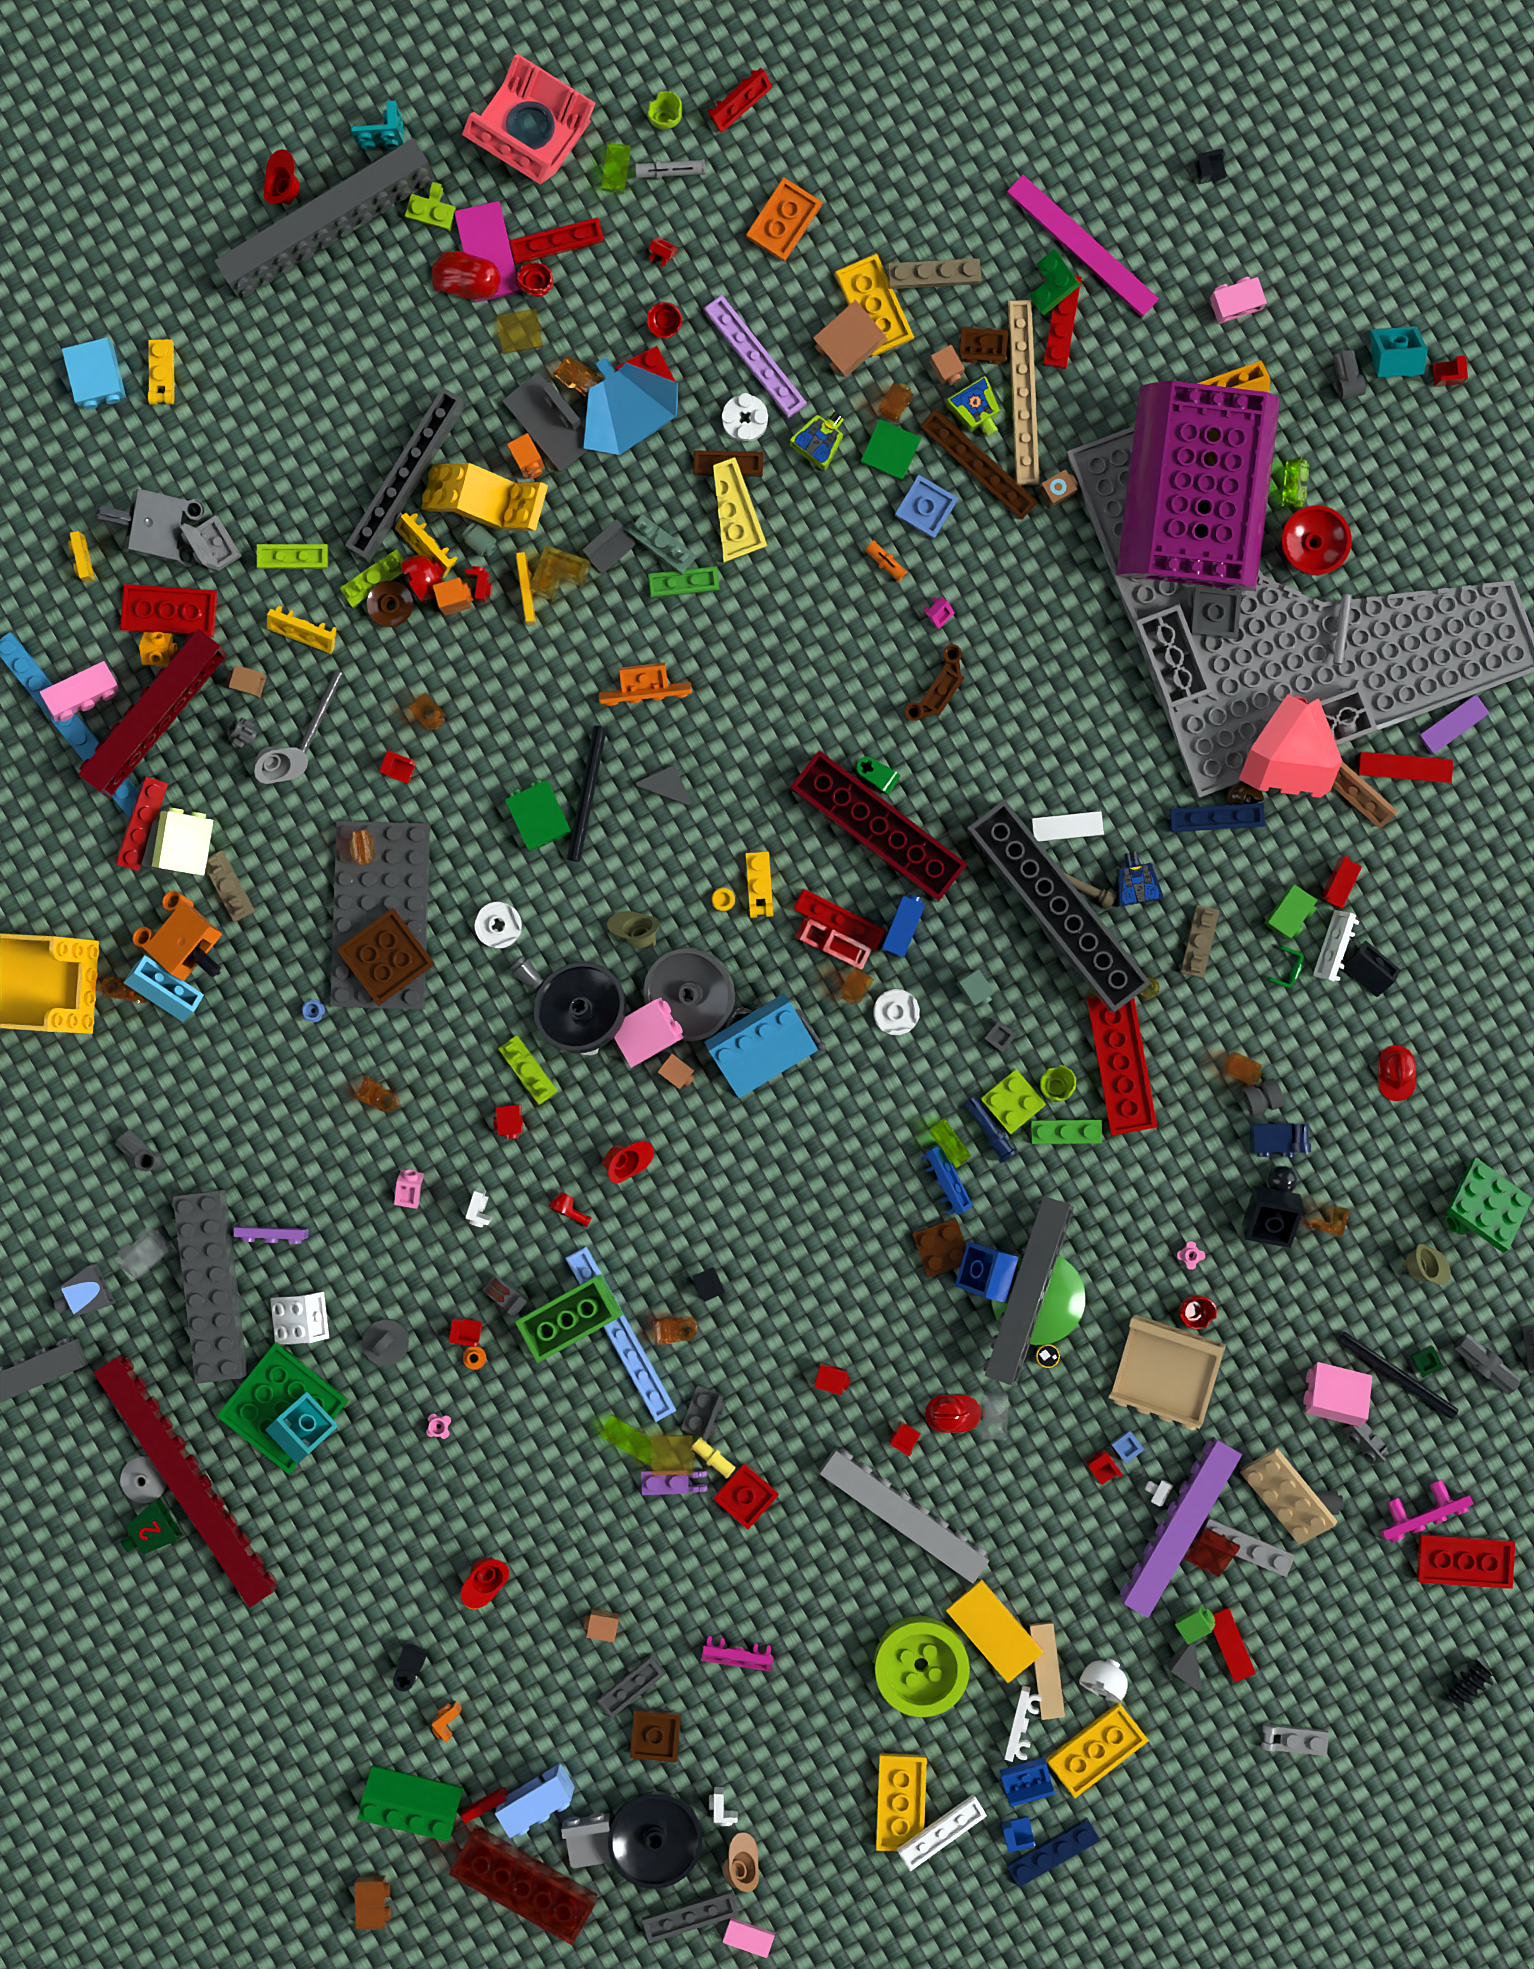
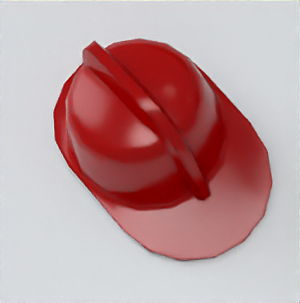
M280 149L275 151L267 162L263 196L269 204L283 203L291 205L300 190L298 178L294 175V158L288 150Z
M1398 1045L1390 1046L1383 1050L1378 1061L1379 1088L1384 1097L1391 1101L1398 1102L1407 1099L1412 1095L1416 1085V1063L1414 1056L1410 1050Z
M638 1141L629 1146L615 1145L607 1152L601 1163L608 1171L610 1181L621 1183L647 1168L653 1159L654 1149L647 1141Z
M941 1395L929 1401L926 1406L925 1417L929 1426L935 1431L943 1433L966 1432L975 1428L979 1423L981 1409L977 1401L970 1396Z
M493 1557L482 1558L476 1561L471 1567L470 1576L461 1588L460 1596L462 1602L472 1609L487 1605L508 1580V1566L503 1561L495 1560Z

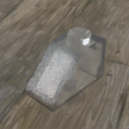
M982 1392V1439H1006L1009 1397L1006 1392Z

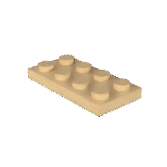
M1278 1448L1242 1467L1240 1471L1242 1476L1299 1545L1336 1525L1337 1520Z

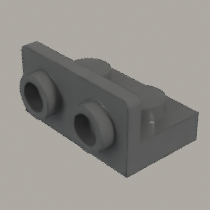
M698 1384L681 1430L702 1437V1440L707 1441L708 1436L713 1437L718 1425L714 1422L716 1415H722L726 1404L723 1401L724 1394Z

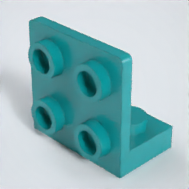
M386 101L387 110H383L384 125L351 127V133L358 148L366 151L374 150L375 147L396 149L404 144L403 117L396 101Z

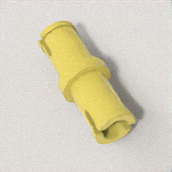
M701 1437L691 1447V1450H694L707 1461L706 1464L708 1466H713L726 1479L736 1468L720 1455L721 1452L718 1449L714 1450Z

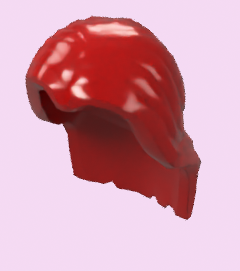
M445 251L441 253V257L437 259V262L432 265V285L435 291L453 293L465 299H483L492 297L499 290V284L501 283L500 272L496 265L487 259L461 251Z

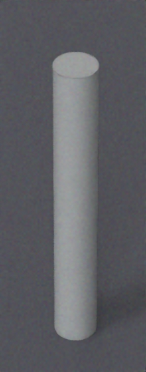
M1342 594L1333 659V664L1336 665L1343 664L1352 597L1349 594Z

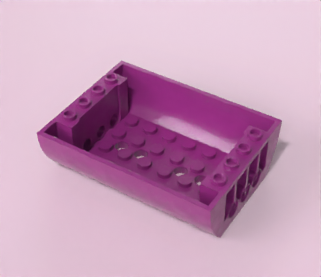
M1178 381L1149 383L1139 388L1116 576L1256 591L1280 408V399L1277 396L1264 391ZM1209 429L1218 431L1219 439L1216 442L1208 440L1207 431ZM1206 453H1212L1216 457V462L1213 466H1208L1204 463V455ZM1200 501L1209 503L1210 510L1207 514H1202L1198 511V503ZM1197 525L1206 527L1207 534L1204 538H1199L1195 535V527Z

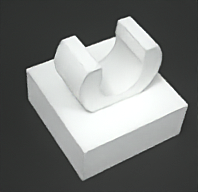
M1149 1481L1145 1490L1154 1494L1151 1500L1152 1503L1163 1506L1174 1485L1167 1481H1161L1160 1485Z

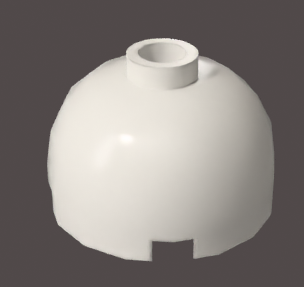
M1107 1658L1106 1662L1101 1660L1091 1662L1085 1668L1079 1680L1080 1684L1096 1695H1104L1106 1700L1120 1704L1128 1687L1126 1675L1119 1669L1120 1664Z

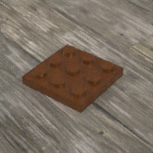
M395 908L386 912L336 949L378 1006L436 965Z

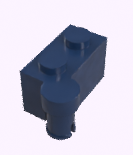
M1250 1124V1152L1257 1153V1157H1271V1152H1280V1157H1295V1153H1310L1309 1124Z

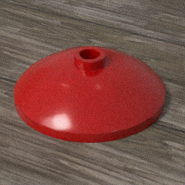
M1322 505L1307 506L1295 512L1286 522L1281 535L1282 551L1287 561L1295 569L1308 575H1324L1336 570L1348 557L1352 545V535L1346 520L1334 509ZM1314 540L1316 547H1311L1309 541Z

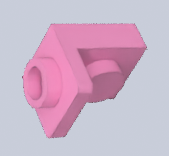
M411 1169L400 1171L396 1183L394 1205L418 1208L421 1183L424 1178L423 1173Z

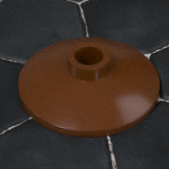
M384 581L377 584L370 591L367 598V610L370 617L377 624L384 627L402 625L409 619L413 611L414 604L410 591L403 584L396 581ZM395 602V608L388 609V603Z

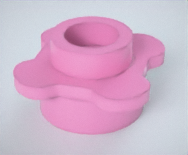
M1189 1241L1182 1250L1178 1251L1177 1258L1185 1262L1188 1269H1195L1196 1264L1200 1260L1205 1259V1253L1196 1247L1195 1242Z
M431 1414L428 1417L430 1423L426 1430L429 1437L447 1438L450 1434L448 1426L451 1423V1418L447 1415L440 1417L436 1414Z

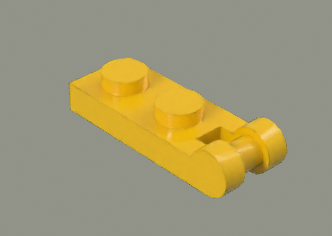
M172 339L148 340V402L150 405H158V402L173 405L174 342ZM158 388H165V392L158 393Z
M769 852L746 853L750 918H757V915L773 917ZM765 899L766 905L756 906V900Z

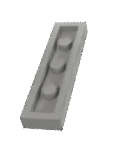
M1207 1517L1198 1538L1200 1541L1284 1577H1287L1295 1558L1293 1553Z

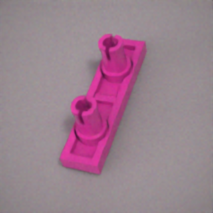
M1441 1479L1429 1484L1438 1503L1436 1507L1413 1517H1408L1399 1497L1389 1500L1386 1504L1394 1523L1389 1527L1379 1530V1533L1383 1540L1390 1539L1391 1543L1403 1539V1534L1408 1531H1412L1414 1534L1426 1529L1425 1524L1432 1521L1434 1525L1446 1521V1516L1451 1513H1455L1457 1516L1469 1511L1468 1506L1473 1505L1470 1495L1451 1499Z

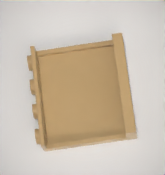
M1135 1314L1131 1318L1129 1325L1131 1328L1109 1398L1113 1399L1114 1403L1120 1406H1134L1140 1413L1150 1414L1151 1412L1159 1415L1161 1420L1180 1422L1184 1428L1190 1430L1200 1429L1205 1418L1226 1344Z

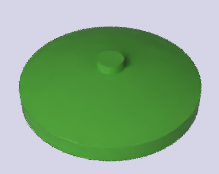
M1021 1254L1017 1255L1018 1261L1015 1270L1021 1266L1023 1260L1021 1259ZM1058 1256L1030 1342L1033 1345H1045L1061 1340L1077 1326L1084 1311L1085 1290L1083 1282L1075 1268L1060 1256ZM1013 1278L1009 1290H1013L1015 1284ZM991 1299L993 1312L999 1322V1318L1002 1312H1006L1008 1304Z

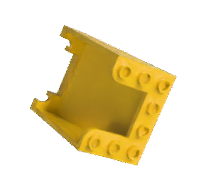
M0 934V1028L93 1034L99 941L55 936Z

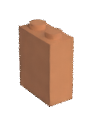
M855 300L814 337V340L818 343L814 347L823 357L826 355L830 357L832 362L829 365L837 374L842 372L847 377L880 348L888 338Z

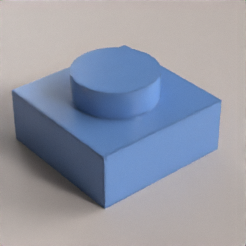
M1130 1430L1110 1443L1125 1463H1128L1144 1451V1448Z

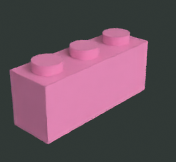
M103 661L40 691V694L54 721L61 720V722L71 719L74 713L80 710H90L95 706V703L114 698L119 689L110 670Z

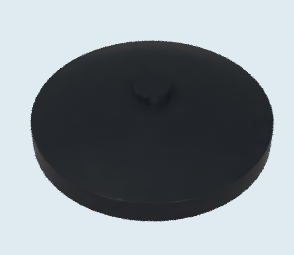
M578 962L563 966L553 972L538 990L534 1002L536 1026L546 1041L561 1051L576 1054L594 1051L607 1044L620 1030L627 1009L625 992L618 979L609 970L600 965Z
M645 1792L629 1799L614 1815L610 1824V1831H608V1851L618 1873L630 1883L648 1889L665 1888L681 1881L696 1865L702 1849V1831L695 1812L683 1799L667 1792Z

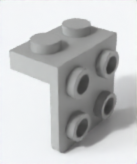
M213 516L197 528L185 523L180 526L183 531L181 533L182 538L188 545L192 546L195 551L193 556L200 565L220 571L241 557L240 552L218 516Z
M595 1813L582 1818L571 1817L563 1821L561 1828L562 1838L566 1839L570 1866L572 1868L612 1862L608 1851V1831H610L611 1824L610 1813Z

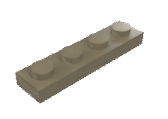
M980 258L888 263L887 266L889 289L980 284L982 281Z

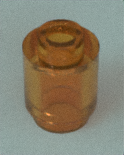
M369 830L351 832L349 844L352 862H357L359 866L371 864V860L375 859L373 838L370 836Z

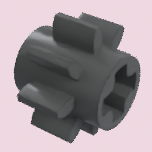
M241 717L240 721L233 720L227 728V734L231 736L228 741L240 748L244 744L250 745L256 737V730L253 729L255 724Z

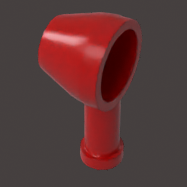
M560 1192L550 1202L548 1207L553 1211L583 1224L586 1228L589 1225L592 1217L572 1209L574 1198Z

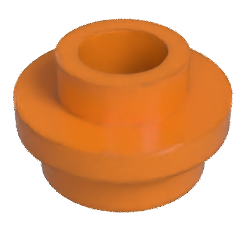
M479 1346L469 1347L463 1354V1362L469 1369H479L486 1362V1353ZM471 1354H476L478 1356L477 1362L471 1361Z

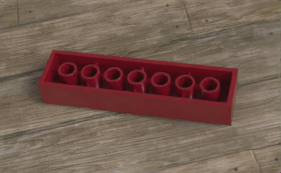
M199 628L196 632H191L186 637V644L181 650H176L172 654L169 665L157 672L154 683L143 689L140 694V700L135 705L132 704L125 712L126 717L121 723L117 722L109 732L111 735L106 741L103 740L96 746L94 750L96 753L90 760L86 759L81 764L78 775L110 799L228 656L217 642Z
M818 750L790 787L793 793L937 903L967 866L966 862L820 750Z

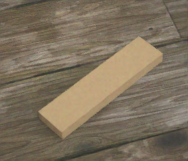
M1053 1622L1029 1624L1031 1637L1044 1651V1654L1034 1661L1037 1691L1042 1696L1041 1702L1039 1701L1041 1719L1065 1717Z

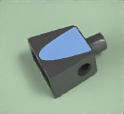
M97 1263L86 1267L60 1286L63 1297L55 1300L54 1306L58 1313L70 1309L73 1316H78L113 1305L116 1301Z

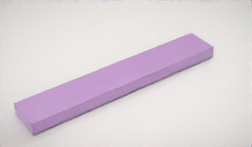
M722 294L703 308L710 320L788 419L807 405L804 398Z

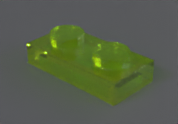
M608 142L601 186L602 191L625 194L631 155L630 145Z
M945 1118L929 1129L934 1141L942 1147L947 1159L956 1168L971 1156Z

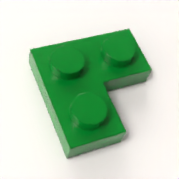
M1055 249L1036 264L1047 281L1029 295L1043 315L1048 313L1080 286L1076 277Z

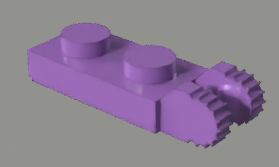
M688 1469L642 1470V1495L707 1491V1485H689V1477L703 1478L707 1476V1471Z

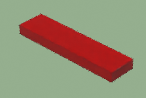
M597 217L509 240L515 265L603 243L604 237L599 218Z
M1359 752L1358 776L1452 783L1453 760Z
M804 888L793 910L874 951L877 950L886 932L885 929Z

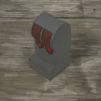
M495 1274L483 1288V1291L513 1318L517 1316L529 1301L528 1297Z

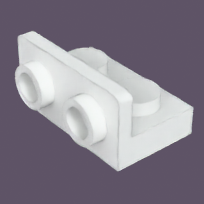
M477 1188L473 1193L466 1219H469V1223L474 1226L483 1227V1225H489L492 1217L479 1213L485 1210L489 1198L485 1196L486 1190Z

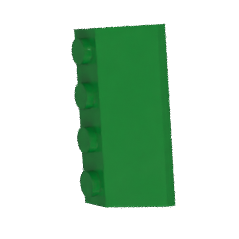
M373 1765L364 1790L357 1820L449 1842L464 1787Z

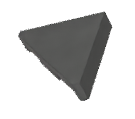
M675 765L636 782L637 787L688 806L692 805Z

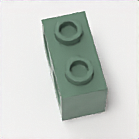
M979 969L956 983L970 1006L977 1005L979 1008L992 1000L990 995L994 991Z

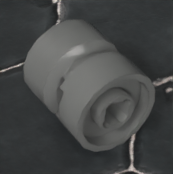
M1275 1078L1262 1081L1259 1087L1254 1084L1242 1088L1245 1105L1252 1117L1265 1113L1267 1108L1272 1111L1284 1107L1283 1095Z

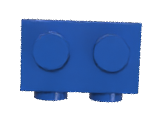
M1045 1757L999 1770L1010 1807L1055 1794Z

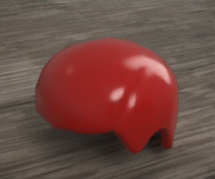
M660 302L649 310L646 323L649 331L656 337L670 338L680 330L682 315L679 309L672 303Z
M1192 1294L1183 1300L1178 1314L1186 1327L1197 1330L1207 1328L1209 1323L1216 1319L1217 1308L1211 1299L1201 1294Z

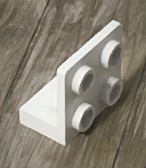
M324 1292L270 1299L275 1342L279 1344L312 1343L329 1338Z

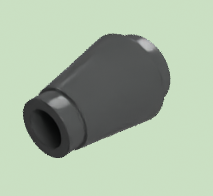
M523 955L509 967L513 976L533 990L543 982V979L529 958L525 959Z

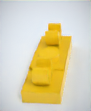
M407 513L400 516L395 527L396 531L418 555L428 557L433 563L438 561L444 572L441 575L443 579L448 575L457 557L448 559L446 555L449 548L446 547L440 550L435 540L424 531L426 523L416 524L417 513L411 516Z
M278 606L276 611L270 609L267 613L268 630L332 654L335 647L336 627H333L330 632L326 631L325 623H321L319 627H316L306 620L293 617L292 610L289 611V614L285 615L282 613V606Z

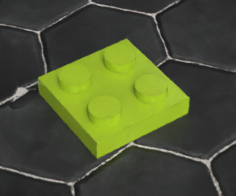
M1017 1069L1013 1070L980 1098L1009 1134L1016 1131L1046 1105Z

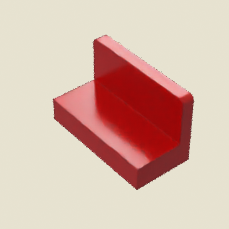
M1346 855L1339 857L1320 897V900L1339 909H1343L1362 869V866L1350 861V857Z

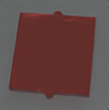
M1206 1527L1185 1556V1559L1199 1566L1201 1570L1205 1569L1219 1577L1239 1551L1240 1545L1227 1539L1224 1534L1220 1535Z

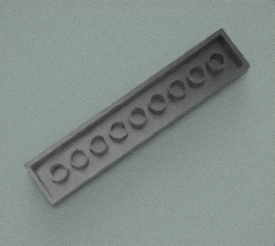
M413 138L214 261L237 297H247L260 285L271 283L274 277L281 272L286 273L290 271L294 264L301 260L306 261L310 259L314 252L320 248L325 249L331 246L333 240L340 236L349 235L353 228L360 224L364 225L370 222L377 213L386 212L395 202L409 198L416 189L427 187L434 179L430 164Z
M1005 799L967 828V834L1111 1015L1151 984Z

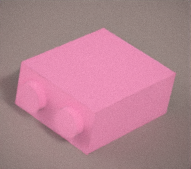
M658 998L626 1016L620 1030L614 1036L631 1068L684 1038L680 1024L673 1020L670 1014L671 1009L662 998Z
M1317 1362L1312 1369L1308 1370L1306 1382L1309 1383V1387L1305 1392L1303 1403L1306 1405L1307 1414L1359 1427L1368 1420L1372 1375Z

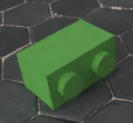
M1295 884L1290 885L1264 922V925L1286 940L1292 937L1296 938L1303 929L1301 924L1304 919H1309L1315 912L1317 907L1314 905L1317 899Z

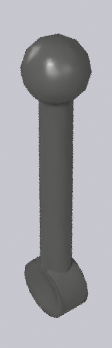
M796 1010L805 1028L817 1043L818 1050L824 1051L826 1044L820 1041L803 1017V1012Z

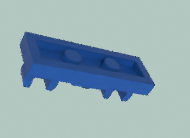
M941 1143L928 1150L927 1154L921 1157V1161L926 1159L931 1161L932 1166L927 1168L926 1171H936L938 1184L947 1194L941 1201L942 1203L949 1201L952 1204V1208L947 1213L952 1214L956 1212L957 1215L964 1213L973 1205L943 1144Z

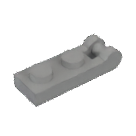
M1263 1724L1262 1732L1265 1735L1264 1740L1261 1741L1262 1750L1327 1756L1329 1738L1327 1730ZM1279 1734V1741H1273L1274 1735Z

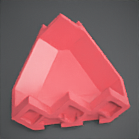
M1287 694L1251 747L1239 780L1258 790L1268 791L1269 787L1280 788L1281 793L1299 795L1300 791L1311 792V797L1319 798L1331 791L1342 764V759L1319 698L1309 703L1304 697H1293Z

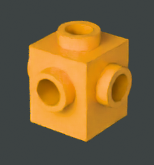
M143 633L139 644L142 665H156L159 667L169 665L171 662L170 657L177 650V644L173 643L171 633Z

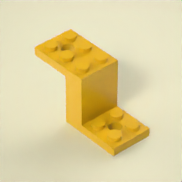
M471 463L433 464L428 474L427 488L422 495L421 509L428 512H455L496 530L536 531L548 485L541 482L515 483Z

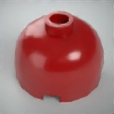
M414 555L400 562L404 575L409 573L407 575L408 582L420 601L426 603L436 596L433 585L442 583L441 575L444 573L438 561L433 563L426 556Z

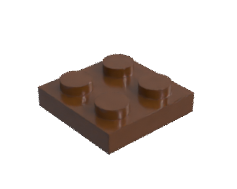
M956 1218L912 1233L928 1278L961 1266L966 1244Z
M634 1709L630 1758L677 1762L681 1713Z

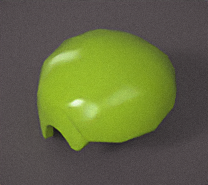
M671 91L659 92L657 98L653 102H649L648 120L654 127L661 130H667L678 125L682 117V101L679 96Z
M1063 1065L1049 1068L1040 1079V1090L1045 1098L1053 1102L1069 1099L1076 1089V1077L1073 1071Z

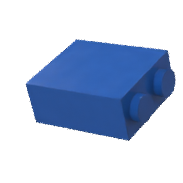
M911 894L901 898L880 949L881 951L901 959L905 957L925 904L921 903V898Z

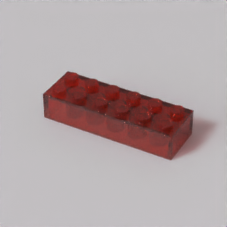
M477 1824L472 1829L449 1872L450 1876L570 1945H573L596 1904L598 1895Z

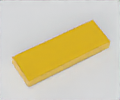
M525 552L516 553L525 622L528 626L537 625L527 556Z

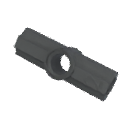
M1465 1333L1455 1342L1453 1349L1472 1364L1471 1367L1487 1380H1491L1506 1394H1511L1519 1387L1521 1379L1502 1364L1503 1361L1487 1348L1485 1349L1469 1334Z

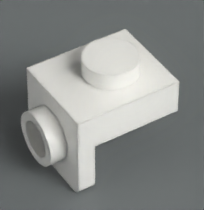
M714 1787V1795H709V1810H714V1823H719L721 1826H730L733 1823H737L738 1811H724V1787Z

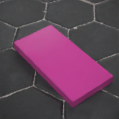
M500 201L454 211L463 251L493 262L501 276V283L497 293L489 298L475 299V302L521 293L516 283L517 274Z

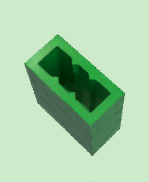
M542 779L536 780L530 784L531 788L524 791L517 789L509 793V798L505 799L530 852L572 833L548 780L544 782Z

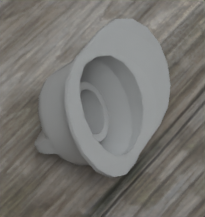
M274 746L266 747L254 758V774L258 781L264 784L298 778L307 768V755L298 748L288 747L279 749Z

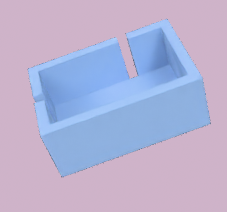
M561 1763L542 1773L546 1782L542 1783L539 1776L509 1793L507 1800L498 1805L495 1815L509 1838L517 1835V1837L522 1836L530 1829L529 1826L536 1822L537 1824L545 1822L550 1817L549 1814L556 1810L561 1812L570 1805L575 1786Z

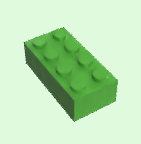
M599 1274L520 1318L515 1323L536 1362L539 1363L624 1314L602 1274Z

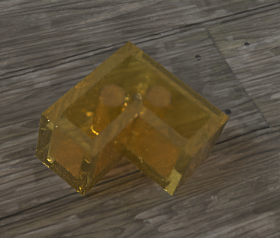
M545 545L529 589L532 594L554 602L561 580L582 588L584 587L591 568L590 561Z

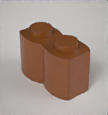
M385 1875L360 1876L356 1878V1930L385 1929L387 1921L391 1920V1906H387L386 1898L390 1897V1882L386 1883Z

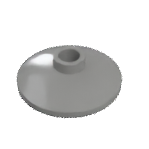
M140 1456L132 1459L122 1470L120 1478L122 1490L134 1502H153L164 1493L167 1487V1483L149 1456ZM139 1477L145 1479V1485L139 1484Z

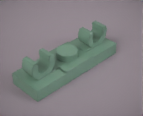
M643 514L627 531L628 535L681 575L696 559V555Z

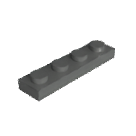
M729 1890L642 1917V1923L648 1942L652 1943L739 1916V1910L733 1891Z

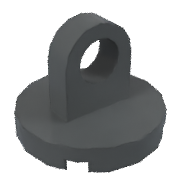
M392 1319L374 1322L363 1335L362 1347L364 1354L376 1365L389 1366L396 1364L404 1358L409 1349L407 1330L402 1324Z

